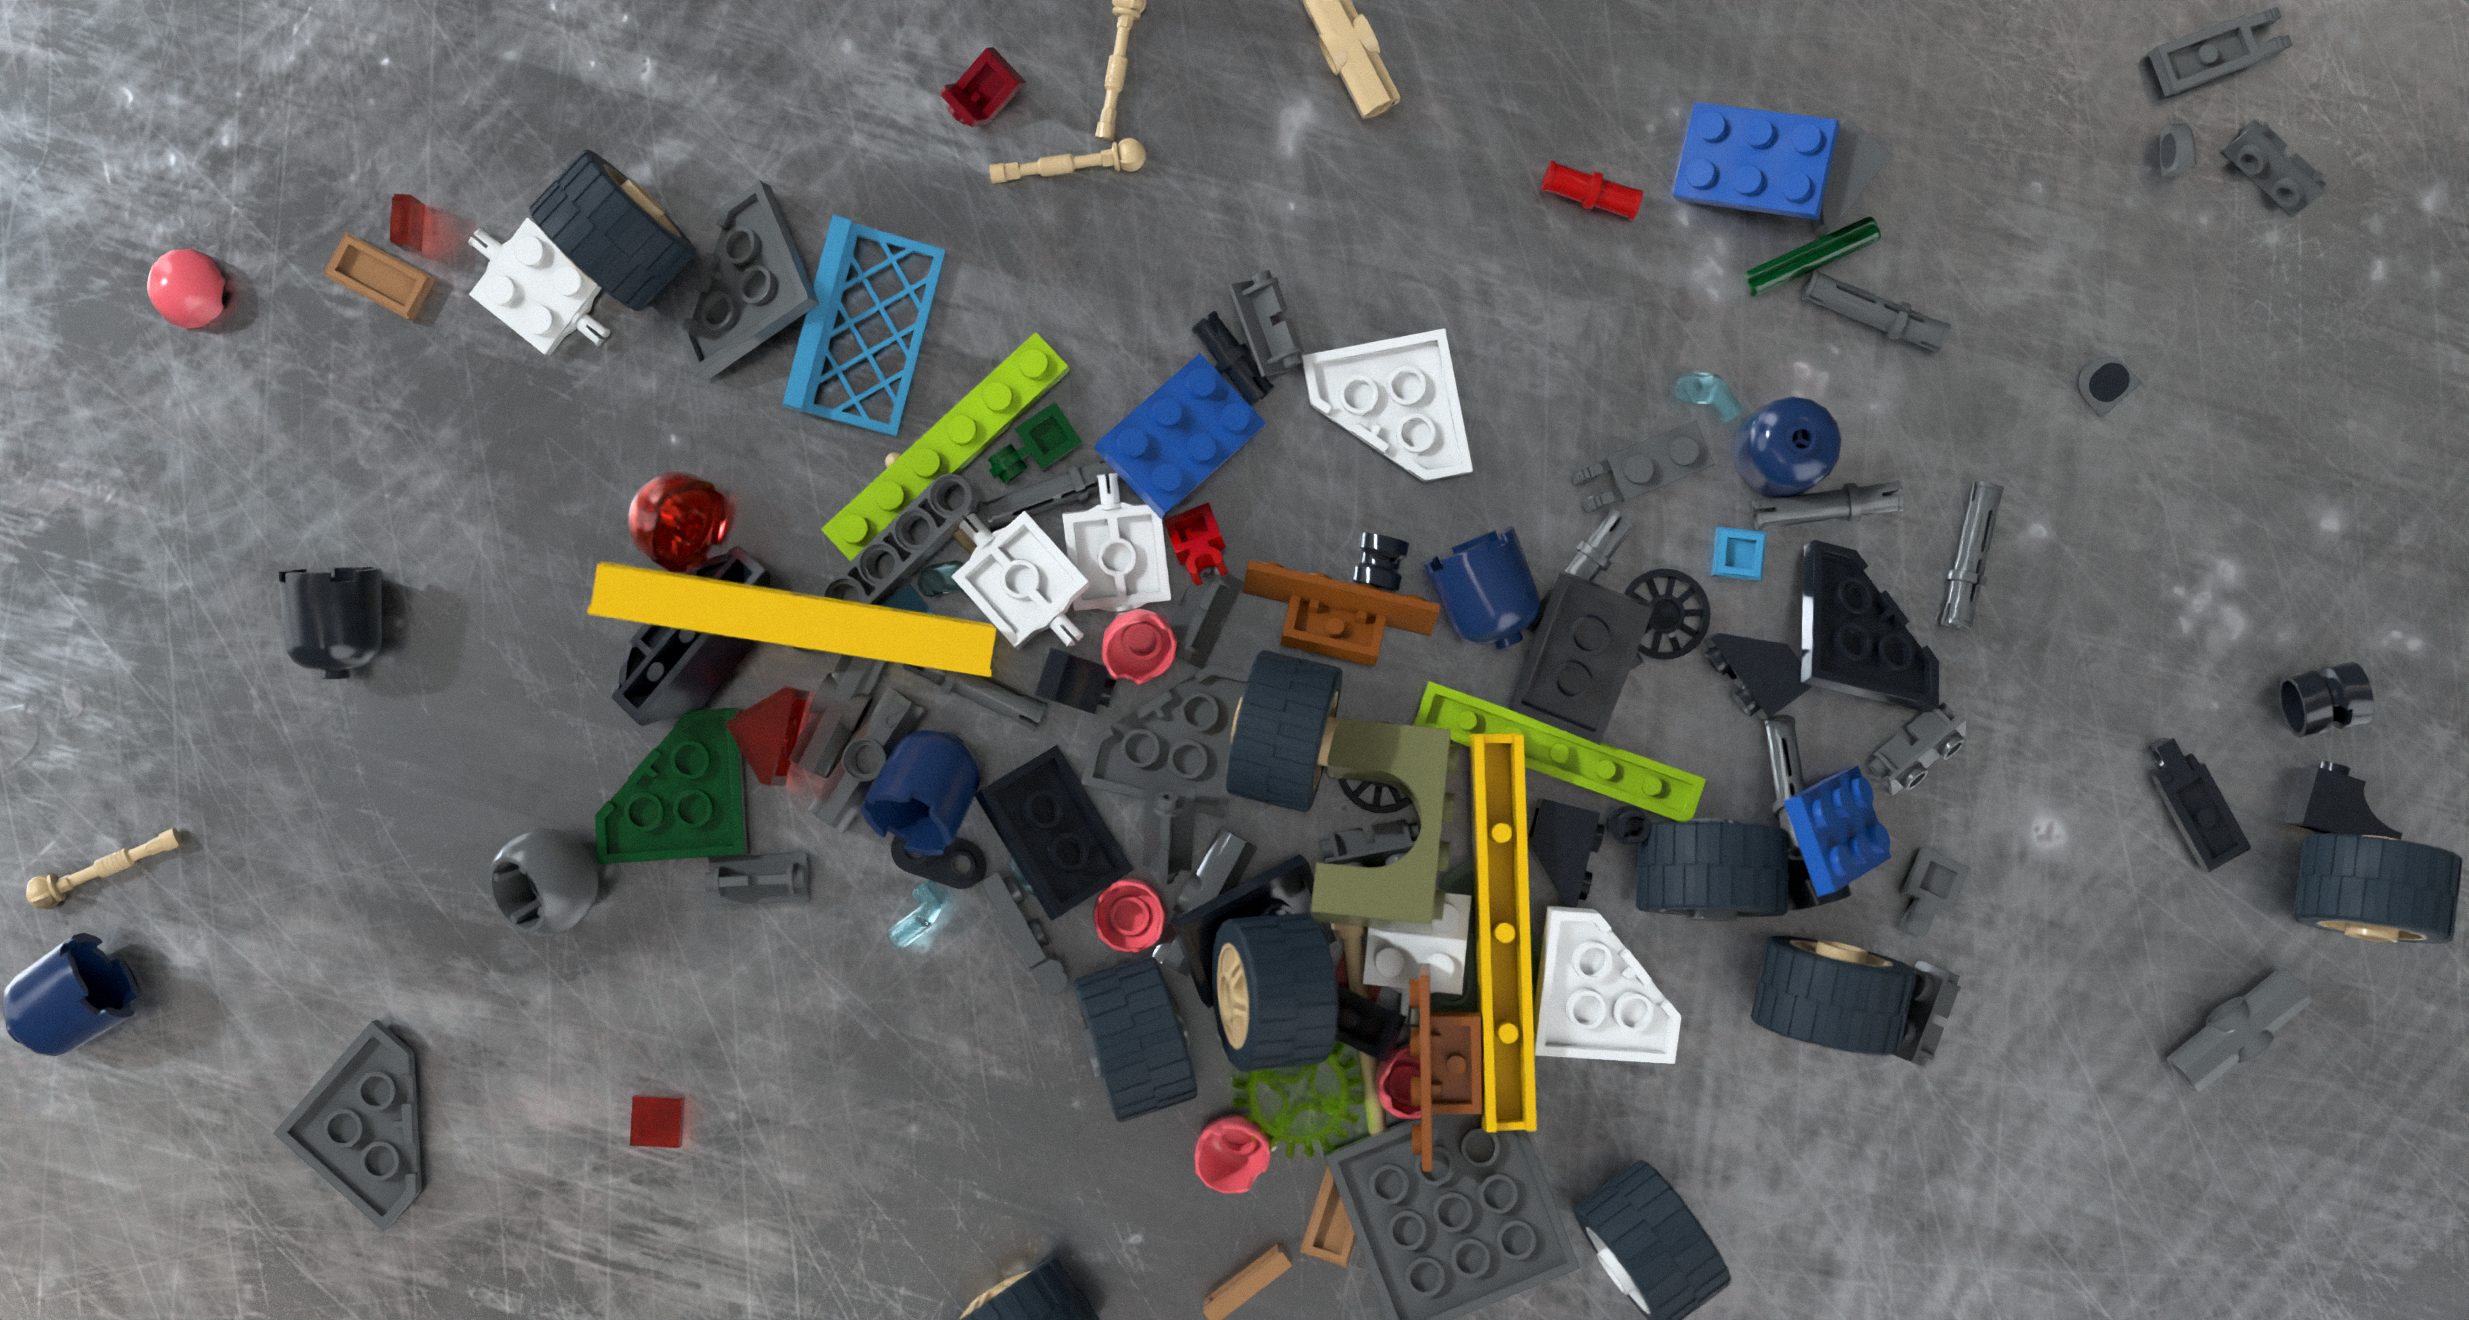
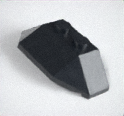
M739 546L729 549L727 554L714 556L691 567L686 575L770 588V573ZM644 623L628 643L620 667L619 681L613 688L611 698L641 726L701 708L758 641Z

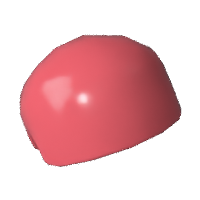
M192 248L177 249L165 253L159 257L158 261L153 263L147 280V291L153 306L168 323L189 329L204 327L220 315L223 310L222 293L226 281L221 275L222 272L209 255Z
M1134 609L1117 615L1106 628L1101 650L1102 660L1115 680L1125 678L1140 685L1153 677L1164 674L1176 658L1177 636L1163 616L1149 610Z
M1123 879L1114 882L1100 893L1095 902L1093 923L1099 938L1114 951L1139 953L1153 946L1161 938L1165 931L1168 911L1162 895L1150 883L1138 879Z
M1409 1043L1393 1049L1388 1062L1380 1061L1375 1075V1087L1379 1102L1388 1113L1400 1119L1420 1120L1421 1106H1412L1411 1076H1421L1420 1058H1411Z
M1231 1114L1212 1120L1203 1129L1196 1144L1195 1173L1207 1187L1223 1194L1249 1191L1256 1177L1261 1172L1265 1173L1267 1171L1271 1158L1269 1135L1256 1121L1239 1114Z

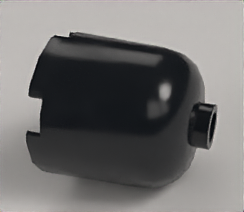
M329 567V572L307 573V569L278 571L284 643L287 654L294 663L303 668L319 670L320 679L350 678V668L364 666L375 659L380 651L382 641L381 568Z

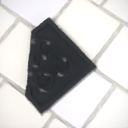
M1813 540L1805 545L1801 683L1925 712L1939 707V660L1928 645L1921 648L1905 625L1910 621L1887 590L1879 592L1865 573L1864 569L1868 565L1857 550Z

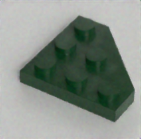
M739 708L692 710L685 712L674 724V728L631 773L626 783L612 799L608 800L595 814L597 865L748 854Z

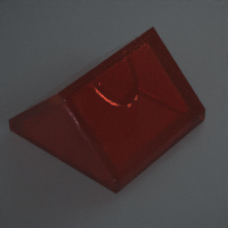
M785 686L725 722L760 784L768 786H785L787 784L792 761L788 759L799 737L810 691Z

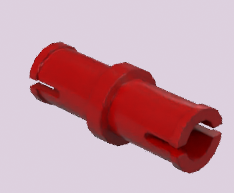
M1552 160L1549 162L1541 185L1542 191L1552 192L1579 201L1582 208L1591 210L1594 206L1628 217L1630 220H1634L1643 197V190L1630 188L1603 179V173L1593 170L1591 174L1558 164Z

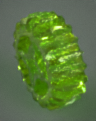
M1337 1041L1329 1053V1057L1326 1059V1062L1332 1067L1338 1078L1339 1091L1337 1101L1327 1097L1326 1093L1320 1091L1314 1084L1319 1064L1299 1066L1296 1070L1287 1073L1276 1069L1274 1071L1271 1069L1247 1072L1249 1073L1248 1078L1234 1077L1232 1079L1233 1087L1247 1090V1094L1238 1095L1232 1099L1233 1106L1237 1108L1249 1106L1250 1110L1241 1116L1246 1119V1122L1256 1121L1261 1126V1135H1264L1266 1132L1271 1135L1269 1142L1270 1153L1277 1149L1281 1140L1286 1142L1285 1156L1287 1158L1294 1157L1295 1143H1303L1305 1156L1310 1158L1314 1156L1311 1142L1318 1139L1321 1142L1322 1148L1328 1152L1332 1149L1331 1141L1327 1136L1328 1133L1333 1131L1342 1140L1348 1136L1346 1129L1339 1123L1341 1119L1350 1123L1358 1122V1114L1348 1109L1347 1106L1348 1104H1363L1364 1096L1357 1092H1350L1349 1088L1360 1086L1364 1083L1361 1074H1346V1071L1354 1068L1358 1062L1355 1056H1348L1341 1061L1338 1059L1346 1048L1344 1043ZM1308 1070L1306 1074L1308 1084L1305 1086L1307 1091H1311L1313 1098L1300 1096L1296 1102H1293L1288 1111L1290 1107L1288 1099L1290 1092L1284 1091V1084L1296 1085L1300 1079L1303 1080ZM1258 1081L1269 1085V1088L1279 1093L1282 1098L1281 1106L1278 1110L1279 1114L1275 1122L1266 1116L1259 1105L1256 1093ZM1312 1109L1320 1113L1323 1111L1329 1114L1322 1122L1313 1127L1288 1129L1296 1116L1303 1110ZM1250 1135V1138L1254 1142L1258 1141L1255 1137Z

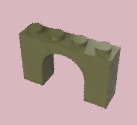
M1339 718L1329 752L1328 777L1378 782L1395 787L1404 793L1414 804L1420 818L1421 830L1412 849L1400 860L1387 866L1365 868L1316 862L1311 915L1316 919V922L1431 934L1432 920H1443L1445 890H1436L1437 871H1447L1450 842L1440 841L1442 822L1452 823L1455 793L1445 792L1447 774L1457 775L1459 745H1450L1451 729Z

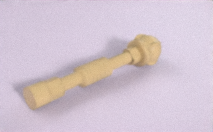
M1112 0L1115 7L1112 13L1118 17L1116 27L1118 30L1114 53L1109 56L1104 84L1107 92L1100 122L1097 123L1095 134L1097 139L1114 141L1118 94L1123 91L1128 63L1125 55L1129 32L1132 29L1133 20L1141 18V12L1145 9L1146 0Z
M1125 138L1118 145L1117 142H1113L1112 149L1101 150V153L1073 156L1069 153L1040 157L1038 162L1019 164V162L990 164V177L992 184L1007 182V180L1021 179V176L1040 174L1042 177L1074 173L1077 168L1103 165V167L1115 166L1117 172L1121 171V168L1125 171L1133 172L1140 169L1144 164L1146 150L1139 141Z
M171 828L131 850L124 848L104 858L95 860L93 866L74 874H68L61 878L54 873L47 875V877L36 876L28 882L26 898L36 908L52 909L59 902L65 900L66 891L73 889L74 886L98 876L105 878L132 867L136 860L148 855L177 848L182 845V838L176 828Z

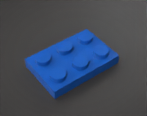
M1694 102L1673 196L1677 201L1819 220L1840 124L1837 119Z
M1199 353L1096 443L1094 449L1162 519L1260 432L1266 425V422Z
M1859 766L1839 771L1783 801L1817 897L1838 891L1891 858L1889 834L1884 825L1879 823L1872 805L1874 800L1872 787L1869 781L1862 777Z

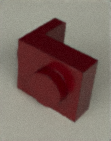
M994 47L985 48L956 83L945 85L939 94L948 103L947 110L953 118L961 124L976 127L991 123L1023 87L1026 81Z

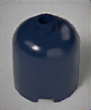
M1791 396L1763 405L1746 417L1734 436L1732 455L1737 473L1740 477H1744L1751 487L1758 490L1759 494L1771 498L1788 497L1805 493L1830 475L1839 459L1842 439L1838 424L1827 408L1811 399ZM1795 432V440L1792 441V436ZM1802 432L1807 436L1808 441L1802 438ZM1799 444V445H1801V446H1803V447H1805V448H1804V449H1800V448L1796 447V445Z
M1513 526L1504 529V532L1500 534L1501 539L1498 538L1494 530L1452 547L1454 555L1442 559V563H1440L1438 556H1434L1424 562L1427 573L1453 629L1459 638L1468 644L1484 645L1493 642L1496 650L1512 646L1523 640L1520 631L1530 626L1539 615L1541 606L1539 593Z
M920 730L908 734L895 746L866 794V800L861 807L865 821L881 837L885 838L889 831L896 837L907 841L904 850L925 856L944 854L948 845L955 841L975 798L974 794L977 793L981 778L977 758L964 742L952 733Z
M87 933L71 936L18 973L5 988L2 997V1010L9 1035L16 1042L23 1044L34 1053L45 1056H58L79 1048L134 1015V1010H130V1003L138 998V991L134 978L120 956L111 961L103 951L97 948L103 942L96 936Z

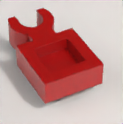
M1209 502L1164 520L1180 565L1186 564L1190 577L1196 586L1203 584L1200 573L1208 566L1217 567L1221 577L1227 575V566L1219 551L1226 548Z

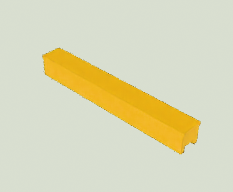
M600 561L597 564L592 602L588 606L587 614L986 677H991L992 674L990 665L997 629L993 627L994 624L605 561Z
M1518 733L1469 734L1477 1010L1481 1012V1129H1484L1487 1133L1497 1132L1498 1130L1537 1131L1524 735H1518Z

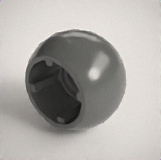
M540 828L520 833L503 845L490 867L489 889L499 914L512 928L532 936H552L568 931L585 918L596 899L598 876L590 854L575 837L560 830Z

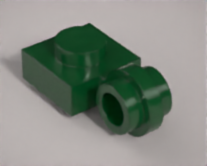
M1056 402L1014 428L1015 433L1024 446L1016 451L1014 446L1009 444L997 451L988 459L992 466L989 472L994 479L1000 478L1003 484H1006L1028 469L1024 460L1030 455L1040 470L1043 471L1081 446L1082 441Z

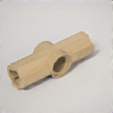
M1301 0L1319 33V45L1327 63L1335 75L1340 74L1362 119L1375 117L1400 102L1401 97L1398 89L1379 56L1380 47L1376 36L1363 14L1358 15L1351 0Z

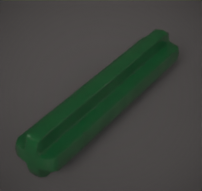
M1868 216L1752 268L1743 275L1746 289L1751 296L1756 297L1876 243L1881 238L1878 224L1873 217Z

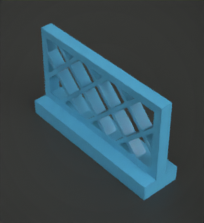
M832 214L813 286L820 304L806 312L782 408L799 413L805 412L896 437L946 249L851 223L852 220ZM857 237L878 242L887 260L863 272L853 256ZM887 245L903 249V251L893 256ZM911 253L933 258L928 276L911 286L897 263L898 260ZM851 264L857 276L846 282ZM891 265L904 290L880 302L867 278ZM862 282L875 306L850 319L841 303L842 293L855 284ZM926 285L920 303L914 291ZM908 295L918 311L917 320L913 325L898 332L884 308ZM839 311L845 323L833 329L837 312ZM879 312L892 336L868 349L855 324ZM849 328L863 353L838 366L828 349L829 342L832 337ZM913 332L908 350L902 337ZM896 341L906 358L904 369L885 379L872 354ZM826 357L833 370L821 376ZM866 358L880 383L856 396L842 371ZM837 375L850 400L834 409L813 404L818 385ZM901 378L897 396H895L889 384ZM884 388L894 405L889 424L869 419L859 401ZM854 405L860 416L843 412V410Z

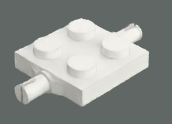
M527 217L513 237L502 245L482 228L473 233L479 239L470 237L468 244L487 257L490 262L485 274L469 295L544 355L551 356L563 338L576 329L593 341L596 346H600L605 341L601 336H609L611 330L589 314L593 300L602 288L581 273L558 247L550 241L533 219Z
M1109 473L1111 493L1108 492L1106 474L1097 475L1101 504L1089 510L1066 512L1062 515L1067 557L1091 584L1085 592L1073 601L1074 611L1102 609L1114 612V618H1116L1117 615L1137 609L1146 603L1171 600L1162 519L1146 503L1134 505L1120 502L1118 473Z
M1025 511L1007 527L993 533L989 531L975 513L968 515V520L977 528L978 533L965 520L960 523L959 528L968 535L977 547L970 560L951 577L1018 651L1039 632L1049 628L1056 633L1067 648L1074 646L1076 643L1064 631V628H1067L1077 641L1083 637V633L1080 632L1065 613H1067L1071 603L1091 586L1090 582Z
M1445 892L1443 920H1432L1431 934L1368 928L1363 984L1386 986L1402 993L1400 1013L1407 1016L1405 1024H1407L1410 1004L1409 981L1410 979H1419L1420 963H1430L1431 993L1441 992L1462 995L1471 895ZM1412 1009L1410 1024L1419 1025V1009Z

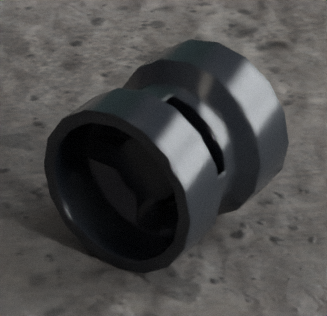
M1362 533L1359 548L1363 555L1361 563L1357 564L1354 568L1352 581L1359 584H1370L1380 589L1399 591L1402 579L1399 566L1400 562L1407 557L1410 543L1384 535ZM1373 557H1376V558H1380V559H1384V560H1390V562L1381 561V560L1372 559V558H1373Z

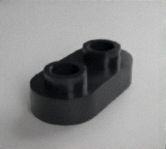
M895 836L891 844L892 858L900 869L952 888L967 889L973 887L984 878L987 872L988 860L984 850L977 843L956 836L953 843L948 845L944 854L935 856L922 855L918 859L910 857L907 851L904 850L907 841ZM959 855L966 856L970 861L971 866L966 874H959L953 868V861Z

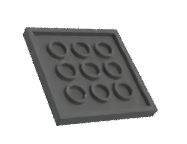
M1433 1114L1432 1172L1422 1171V1155L1412 1154V1124H1421V1119L1405 1121L1324 1154L1388 1320H1453L1580 1268L1526 1130H1498L1497 1132L1487 1133L1484 1129H1481V1114Z

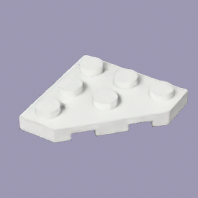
M1445 328L1302 355V365L1310 406L1422 482L1466 475L1473 472Z
M1547 906L1533 1011L1534 1055L1675 1064L1681 1015L1670 1001L1664 997L1648 973L1611 930L1612 928L1602 915L1595 909Z

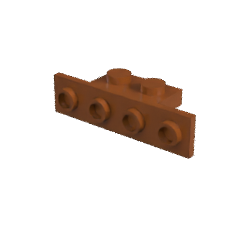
M1251 560L1248 563L1242 593L1289 603L1280 645L1374 667L1376 666L1384 626L1431 636L1441 604L1428 602L1423 597L1417 595L1402 596L1381 591L1370 584L1355 585L1333 580L1328 575L1322 573L1307 574L1286 569L1275 562L1260 563Z
M1420 963L1419 979H1410L1409 981L1410 1009L1420 1010V1027L1410 1028L1411 1058H1420L1421 1076H1411L1412 1106H1421V1124H1412V1154L1422 1155V1171L1432 1172L1433 1114H1482L1481 1012H1431L1430 963Z

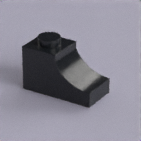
M1050 647L1035 695L1097 715L1100 706L1109 708L1117 680L1109 678L1110 673L1104 665Z
M2320 760L2318 767L2299 768L2284 823L2320 834L2373 835L2401 840L2403 833L2395 831L2382 823L2371 811L2363 791L2366 781L2349 776L2351 768Z

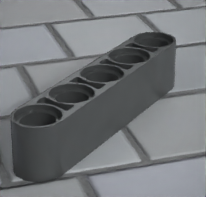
M951 473L941 475L935 479L816 595L840 599L842 591L852 585L859 593V602L880 606L960 529L959 525L963 520L968 521V515L977 512L981 503V494L977 485L968 478ZM960 484L965 490V501L960 508L951 511L945 504V493L952 485ZM924 518L930 526V534L925 542L917 545L910 538V527L915 520ZM889 552L894 558V571L890 576L882 579L875 570V562L880 554ZM792 646L804 654L821 655L829 653L827 651Z

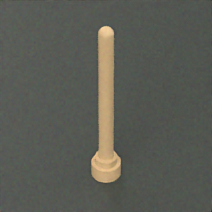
M1331 923V929L1337 930V937L1343 939L1349 990L1370 999L1369 985L1363 984L1365 954L1362 936L1367 934L1366 927ZM1358 1050L1368 1131L1370 1135L1388 1129L1385 1108L1379 1102L1375 1087V1075L1379 1060Z

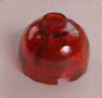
M671 471L650 478L637 491L630 504L627 516L628 532L637 550L647 559L670 572H687L700 566L707 559V557L701 554L707 550L710 543L718 546L724 534L728 517L727 502L723 494L717 492L714 487L715 485L687 472Z

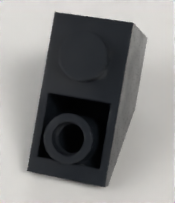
M1723 633L1712 634L1703 640L1709 649L1704 653L1708 663L1720 677H1723L1725 674L1728 675L1738 689L1733 693L1735 700L1750 717L1756 714L1759 719H1769L1813 687V685L1801 683V662L1788 644Z
M1537 798L1527 837V848L1560 904L1566 907L1577 908L1578 900L1586 901L1593 873L1586 871L1590 853L1599 852L1605 825L1598 823L1600 817L1598 812Z

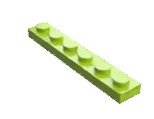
M1035 332L822 527L823 533L851 561L935 479L950 473L958 475L1069 373V366Z
M1428 681L1413 726L1451 729L1450 741L1468 748L1469 734L1518 733V735H1524L1525 768L1677 822L1693 819L1706 782L1705 778L1603 742L1598 745L1513 710Z

